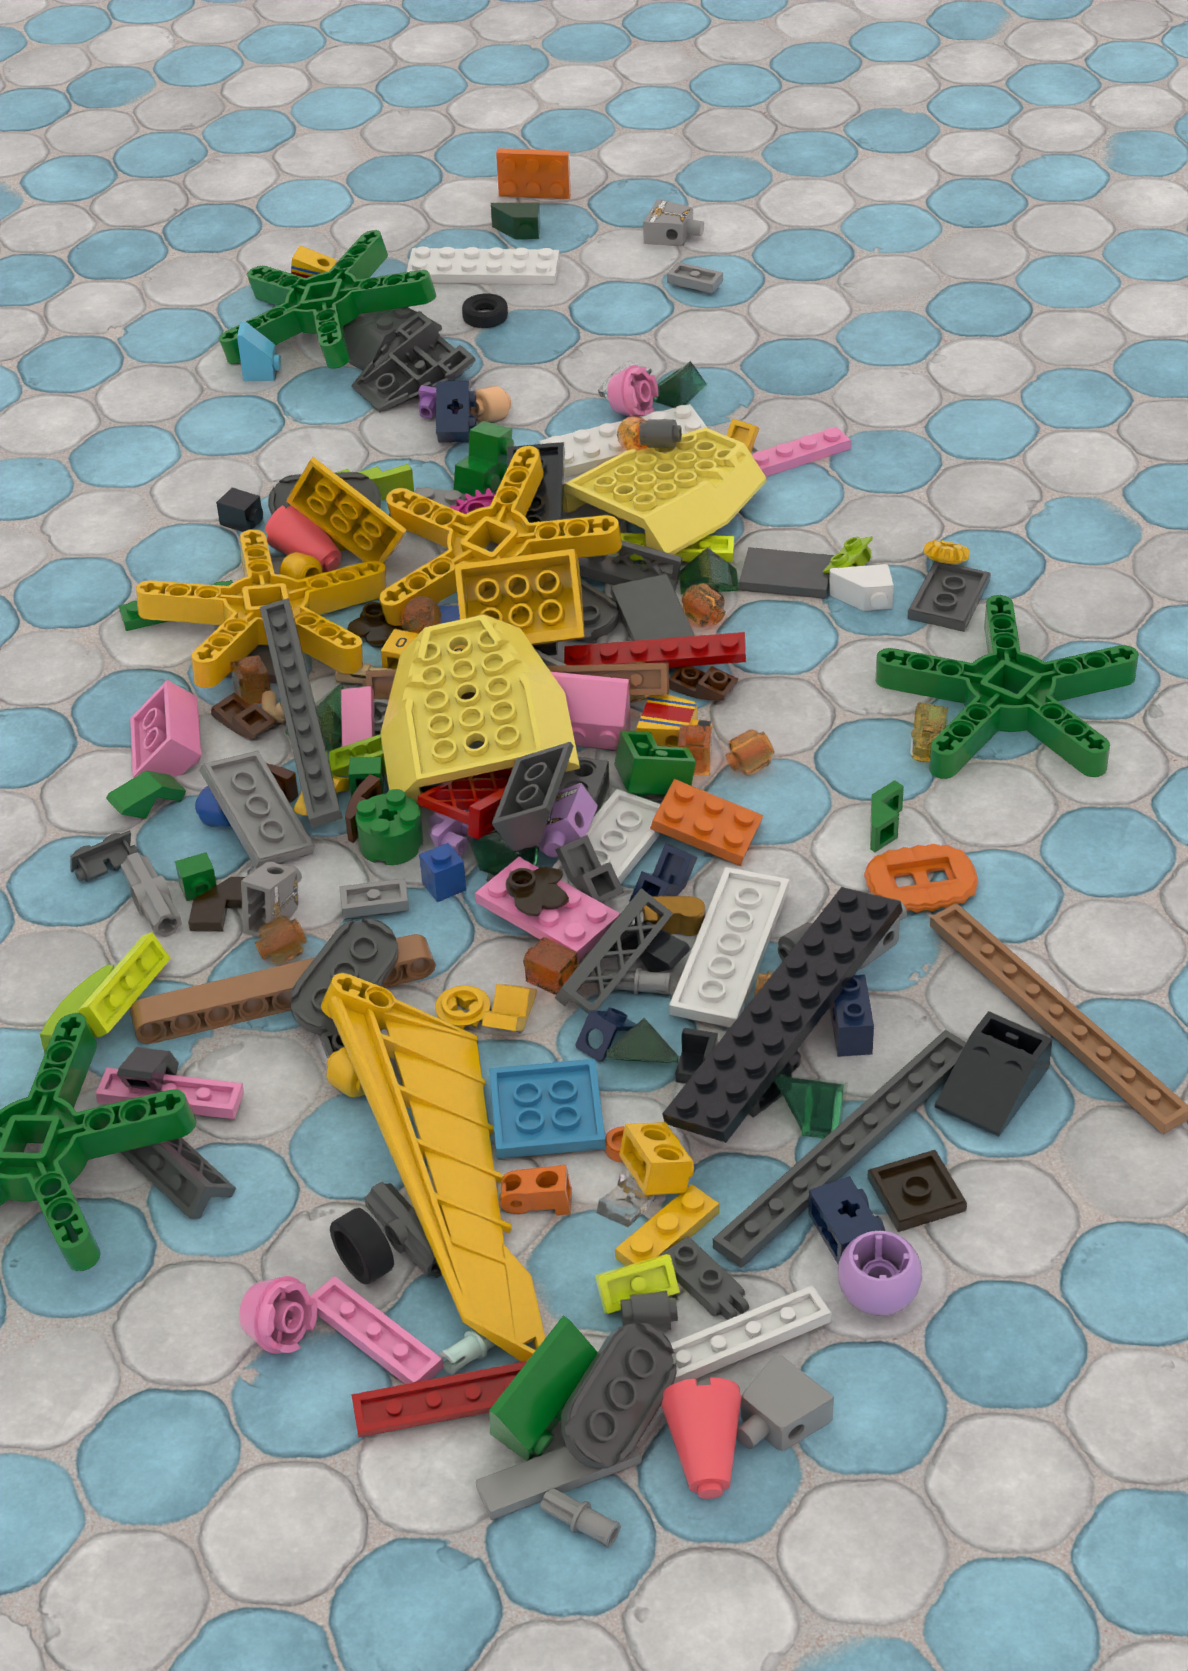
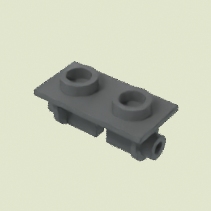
M130 830L122 834H111L103 842L94 846L86 845L80 847L70 855V871L75 872L78 881L85 880L89 882L107 874L108 869L104 864L106 861H109L113 870L119 869L128 855L137 853V847L135 845L130 846Z

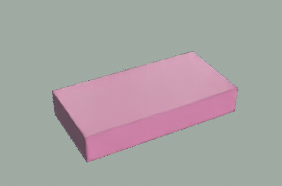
M371 686L341 690L342 747L375 736L374 690Z

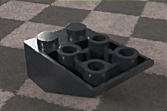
M988 1011L971 1033L935 1102V1108L999 1137L1049 1069L1053 1039Z

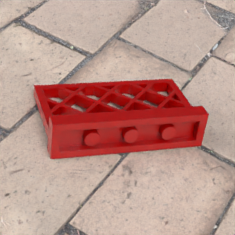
M513 767L443 782L418 796V805L467 824L468 835L480 839L496 830L492 822Z

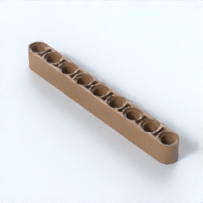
M413 934L396 938L398 943V960L381 987L387 988L424 979L434 972L436 964L424 936ZM314 958L139 999L130 1008L135 1036L141 1043L154 1044L291 1011V991L293 986Z

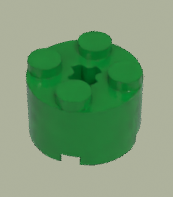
M392 789L386 794L362 800L357 804L356 825L361 854L367 860L375 863V859L385 861V865H399L416 857L419 853L418 848L421 844L423 845L424 841L421 812L418 804L410 797L405 796L403 790Z

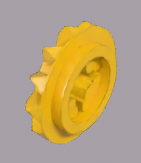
M933 540L925 543L923 553L928 558L941 563L960 564L963 561L969 560V549L953 542Z
M468 985L455 986L447 989L437 998L435 1011L439 1019L454 1026H459L461 1029L468 1025L477 1028L479 1021H483L484 1012L491 1011L490 999L483 990ZM457 1004L464 1009H469V1012L457 1010Z

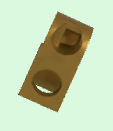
M693 896L653 897L673 913L662 930L669 934L698 935L705 918V904L701 899ZM647 905L643 909V922L648 921L656 925L662 918Z

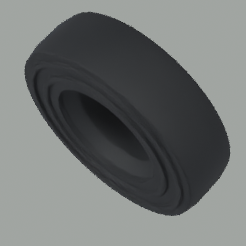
M490 293L477 294L464 301L462 316L464 321L470 326L491 328L502 324L507 319L508 305L506 300L499 295ZM484 309L492 310L488 312H479V310Z

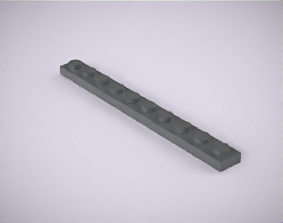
M287 598L261 606V615L308 820L313 828L343 819L290 600Z
M944 1030L713 1238V1249L740 1268L747 1264L808 1208L810 1189L841 1178L947 1081L967 1042Z

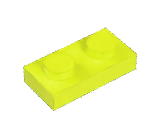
M668 1254L595 1275L603 1310L606 1314L621 1310L620 1300L630 1299L632 1294L667 1291L668 1296L680 1293L671 1256Z

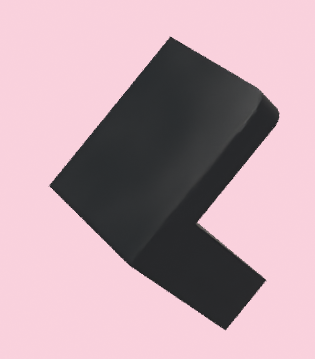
M689 1028L683 1029L681 1034L682 1053L675 1072L676 1082L684 1084L688 1082L718 1044V1033Z

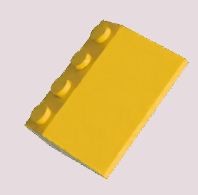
M315 457L310 459L286 502L363 562L379 561L384 564L397 549L407 529Z
M575 549L454 565L460 620L485 614L519 627L532 645L585 638L579 560Z

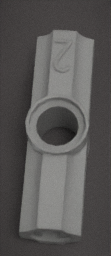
M138 852L128 855L121 864V870L130 886L131 895L138 912L145 914L155 934H161L164 937L175 934L177 928L182 925V922L172 902L165 878L162 875H157L147 856H142Z

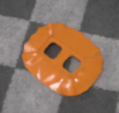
M917 845L911 848L902 847L898 850H888L881 855L875 856L868 863L864 873L866 885L870 893L900 900L907 911L911 910L916 913L924 910L934 912L940 907L948 908L955 903L964 904L969 897L975 895L977 885L979 884L975 867L969 857L962 850L955 849L950 845ZM943 871L947 880L930 882L927 873ZM911 876L915 885L898 887L895 878Z

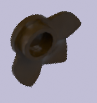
M372 602L363 607L360 617L351 621L347 630L360 638H366L369 645L381 648L394 629L406 630V623L399 626L388 624L385 620L381 603Z
M540 867L532 871L527 868H518L513 870L506 880L507 893L514 897L515 907L526 915L539 916L543 908L558 909L569 902L566 892L557 885L563 876V871L559 869Z

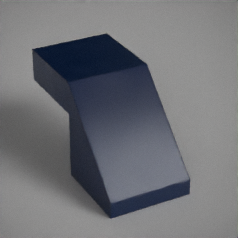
M665 844L653 874L641 871L629 902L641 888L652 897L678 896L686 887L698 857L672 845Z

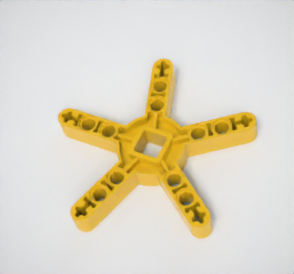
M533 446L521 447L514 453L491 505L473 510L467 514H463L408 489H394L386 496L391 518L407 529V531L444 546L448 550L381 592L380 603L385 620L393 626L403 625L457 592L455 564L575 549L578 558L615 554L622 548L618 520L611 515L529 523L525 516L544 475L539 451ZM491 541L499 544L493 552L484 549Z
M247 530L240 534L241 562L244 578L233 582L231 585L219 586L149 580L143 581L136 586L138 615L143 619L220 625L191 654L194 684L201 688H211L218 685L258 645H268L260 607L289 598L293 609L302 651L340 673L355 674L363 666L362 639L320 615L380 598L381 592L386 589V566L379 561H366L296 580L289 576L274 574L265 533L260 530Z

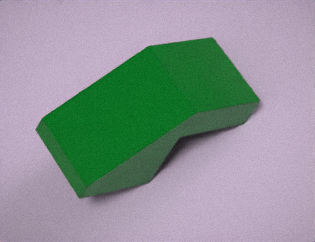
M145 771L109 792L106 799L121 815L146 819L157 798L181 802L186 790L171 775Z
M895 780L871 796L870 850L874 853L898 838L899 812L903 808L904 786Z

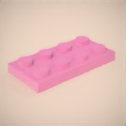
M521 857L516 858L475 892L476 903L576 961L581 959L598 943L621 914L562 880L557 885L568 895L569 902L558 909L543 908L539 916H529L522 913L515 907L514 897L510 896L506 891V880L515 869L527 868L534 871L538 867Z

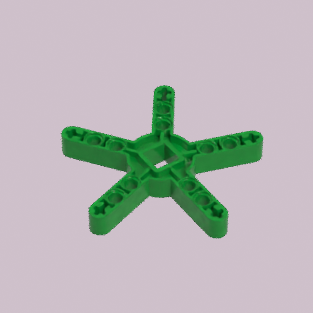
M371 230L363 233L329 272L304 278L263 265L250 269L247 272V277L255 298L278 306L246 322L275 345L302 332L317 334L328 368L336 369L343 367L350 360L344 325L353 321L359 314L428 304L436 298V292L430 273L427 270L371 277L388 257L381 232L379 230ZM240 325L225 331L218 338L227 362L230 364L241 362L237 340Z
M993 595L986 601L984 629L988 654L981 656L973 663L895 648H885L877 653L875 681L880 687L964 703L965 708L931 742L929 771L933 776L940 779H948L955 776L998 731L1020 732L1026 730L1082 774L1089 777L1104 775L1108 767L1110 742L1058 701L1131 685L1136 678L1139 656L1135 648L1127 645L1114 646L1047 662L1030 654L1022 653L1020 651L1014 604L1012 599L1004 595Z
M79 1013L68 1014L62 1017L56 1024L28 1097L12 1102L0 1110V1206L8 1200L19 1202L38 1201L54 1239L69 1267L75 1271H85L96 1265L101 1253L70 1184L81 1174L90 1159L182 1138L194 1130L197 1121L186 1095L177 1089L76 1112L74 1107L97 1048L96 1039L85 1016ZM27 1143L43 1144L40 1153L24 1152Z

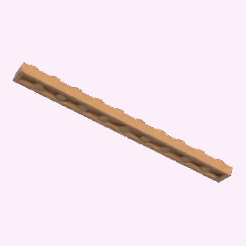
M669 663L547 666L550 672L629 679L630 695L669 694ZM396 670L366 671V687L371 686L373 688L374 699L389 700ZM465 693L461 696V699H470L474 697L475 693Z
M955 903L930 917V927L1163 1135L1188 1120V1105L959 904Z

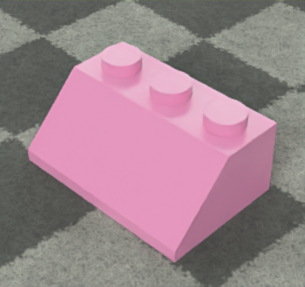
M551 672L566 695L575 745L617 750L620 731H630L629 679Z
M166 680L130 718L133 778L145 771L171 776L183 775L190 766H195L201 758L197 696L169 680Z

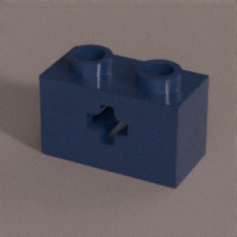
M469 381L436 382V435L438 443L469 442L470 429L476 426L475 416H471V407H476V392L471 391ZM455 409H459L458 414H454Z
M854 975L830 1006L837 1057L873 1055L874 1022L865 975Z
M850 1176L809 1190L808 1214L837 1264H839L842 1252L857 1236L866 1232L885 1231L881 1218L874 1216L871 1212L864 1190L857 1189Z

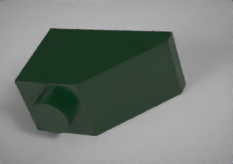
M491 203L492 227L513 239H539L541 225L540 203Z

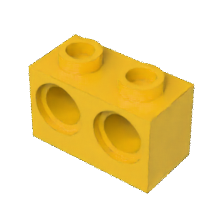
M667 1123L625 1124L619 1156L644 1195L686 1193L689 1178L694 1173V1163Z

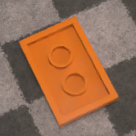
M497 149L499 196L570 199L569 151Z
M674 779L652 820L650 829L741 866L764 815Z

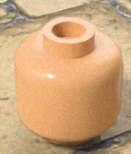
M499 386L486 387L475 391L476 407H471V412L480 422H494L506 418L511 408V399L506 391Z

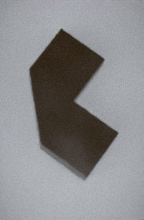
M230 877L193 899L188 921L190 931H223L227 909L242 908L241 881L245 877Z

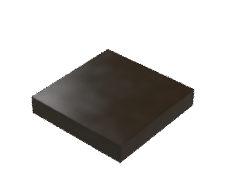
M936 1150L868 1170L867 1179L897 1232L959 1214L967 1209L965 1198Z

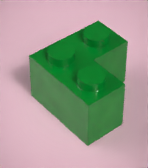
M482 421L470 429L469 456L455 464L454 490L476 496V490H479L483 495L486 494V490L489 488L491 492L499 488L507 471L508 447L514 446L512 428Z
M620 731L614 765L628 793L641 797L648 794L666 796L674 779L692 786L696 760L689 748L658 746L651 732Z

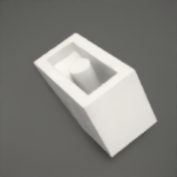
M888 564L830 568V596L862 611L893 609L894 584Z

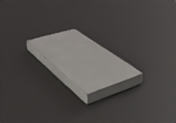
M259 751L207 762L201 765L200 773L256 869L266 862L279 863L313 854L315 849L314 843Z

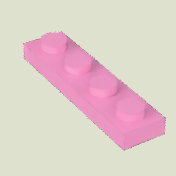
M834 427L809 436H803L788 443L779 444L763 451H757L752 456L767 477L849 450L851 448V440L838 427Z
M106 1067L95 1093L98 1103L113 1104L166 1090L177 1089L186 1095L194 1115L235 1119L244 1095L243 1083L164 1074L160 1091L126 1087L117 1076L118 1069Z
M332 1277L309 1296L316 1299L318 1317L404 1384L430 1380L444 1368L443 1359L337 1277Z

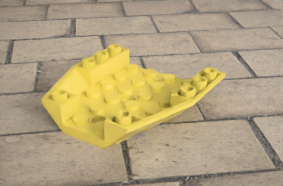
M705 427L682 434L681 442H677L675 448H645L638 451L631 449L565 483L563 511L567 513L573 512L578 507L589 503L600 510H604L645 529L646 547L675 555L677 552L695 544L700 539L715 533L716 530L727 525L766 483V476L745 443Z
M485 614L424 627L400 654L381 728L389 791L392 789L403 790L405 796L410 797L418 804V796L422 794L421 787L511 768L514 767L518 757L567 742H571L574 747L566 772L580 769L565 692L519 627ZM458 645L467 646L462 651H453V649ZM465 693H475L474 697L470 699H461V696ZM473 742H484V744L480 748H469L470 744H472Z

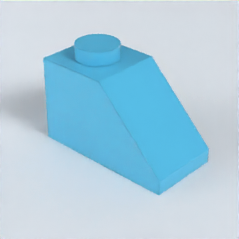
M240 322L237 340L243 381H275L277 370H281V356L276 355L275 344L247 322Z

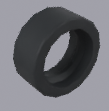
M354 1208L331 1222L330 1235L341 1261L356 1280L362 1284H370L392 1271L394 1257L391 1247L381 1228L366 1211L361 1208Z

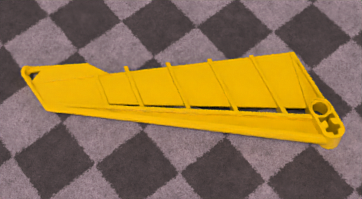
M336 974L333 976L321 1003V1009L335 1023L463 1323L520 1362L528 1361L544 1341L545 1334L532 1276L504 1245L503 1232L510 1233L512 1227L511 1223L501 1220L496 1182L501 1183L503 1176L502 1173L494 1170L490 1134H493L494 1126L489 1124L487 1119L483 1089L486 1082L481 1074L477 1036L395 999L394 995L384 987L350 974ZM382 1029H386L388 1036L382 1034L380 1031ZM389 1058L396 1060L403 1086L398 1084ZM406 1107L411 1109L419 1138L415 1136ZM423 1158H426V1162H427V1165H428V1168H429V1172H430V1175H431V1178H432L433 1185H434V1188H435L436 1193L434 1192V1189H433V1186H432V1183H431V1180H430V1177H429V1174H428V1171H427V1168H426V1165H425V1163H424ZM534 1340L536 1350L526 1346V1344Z

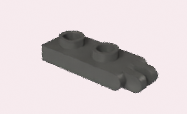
M689 1236L659 1255L668 1254L671 1256L677 1282L711 1315L716 1316L720 1313L728 1320L738 1316L737 1311L743 1314L749 1310V1304L744 1298L745 1291L743 1287Z

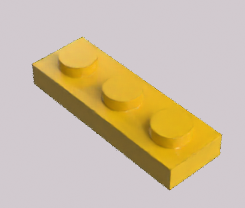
M691 1184L687 1188L686 1193H680L615 1248V1258L627 1266L658 1257L689 1236L691 1238L718 1215L719 1203Z

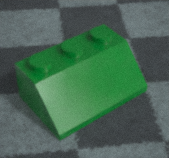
M564 1315L489 1410L490 1435L525 1461L530 1460L535 1453L541 1456L547 1450L554 1439V1435L551 1432L561 1421L562 1411L567 1400L598 1353L576 1326Z

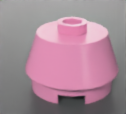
M632 365L611 377L608 384V400L611 408L616 413L628 417H639L654 412L655 409L652 407L653 397H658V386L655 376L648 375L646 367Z
M291 1276L258 1282L249 1288L241 1302L239 1312L241 1327L251 1339L269 1353L294 1352L301 1348L298 1342L303 1338L306 1330L313 1331L317 1318L316 1299L309 1297L305 1284Z

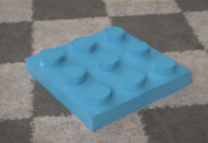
M595 1059L489 1068L497 1159L606 1149Z

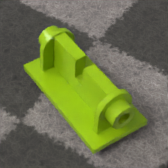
M856 536L848 539L840 552L831 558V562L823 570V573H830V568L865 566L871 559V549L867 545L872 541L873 537L859 538Z

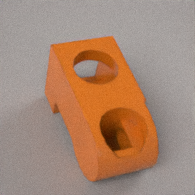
M566 1165L514 1170L507 1172L502 1177L500 1206L507 1213L523 1214L529 1210L555 1209L556 1216L571 1214L572 1186Z

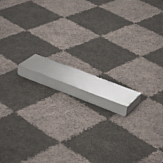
M565 1446L477 1479L476 1488L490 1519L494 1520L541 1502L546 1491H549L551 1488L564 1493L642 1463V1455L636 1446L632 1454L625 1461L609 1468L595 1469L585 1466L576 1460Z

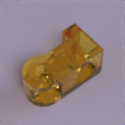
M921 702L917 703L910 755L916 761L930 762L931 742L947 727L948 707Z

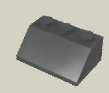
M571 742L516 759L492 822L494 828L512 851L532 848L540 844L574 747Z

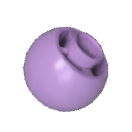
M887 1231L866 1232L853 1239L842 1252L838 1264L839 1285L842 1293L856 1309L877 1316L895 1314L906 1308L919 1292L922 1282L921 1261L915 1249L903 1237Z

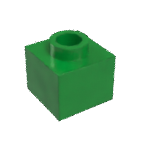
M350 757L348 776L351 797L358 786L370 774L380 778L383 794L384 773L382 757Z
M207 852L175 861L179 885L186 902L195 899L217 885L214 868Z

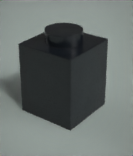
M232 487L216 502L221 526L244 532L252 530L263 519V509L259 495Z

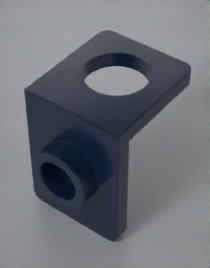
M608 1008L607 1011L590 1010L575 1046L594 1059L604 1061L617 1031H638L640 1026L627 1019L628 1016L624 1012L615 1008ZM595 1028L599 1029L603 1034V1043L598 1049L592 1048L588 1041L589 1033Z

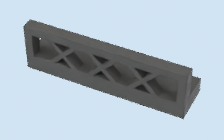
M622 540V548L617 552L618 556L616 557L602 555L578 558L580 576L616 585L667 574L674 591L678 586L682 557L624 540ZM633 554L640 555L646 563L643 565L635 564L629 556ZM664 562L674 565L672 574L663 572L657 564Z
M641 888L561 987L555 999L564 1006L571 1000L588 1014L590 1010L597 1011L673 913ZM646 905L662 917L656 925L642 926L640 913ZM635 920V925H636V926H631V927H629V926L633 923V921ZM643 932H650L644 939ZM626 933H637L638 948L622 951L620 937ZM615 945L616 951H610ZM631 956L624 964L623 957ZM604 958H617L619 972L616 975L602 976L600 962ZM595 970L596 976L589 977ZM603 982H610L604 989ZM597 983L599 997L593 1004L577 993L583 984Z
M183 1138L120 1152L190 1219L201 1218L211 1197H232L236 1190L234 1185Z

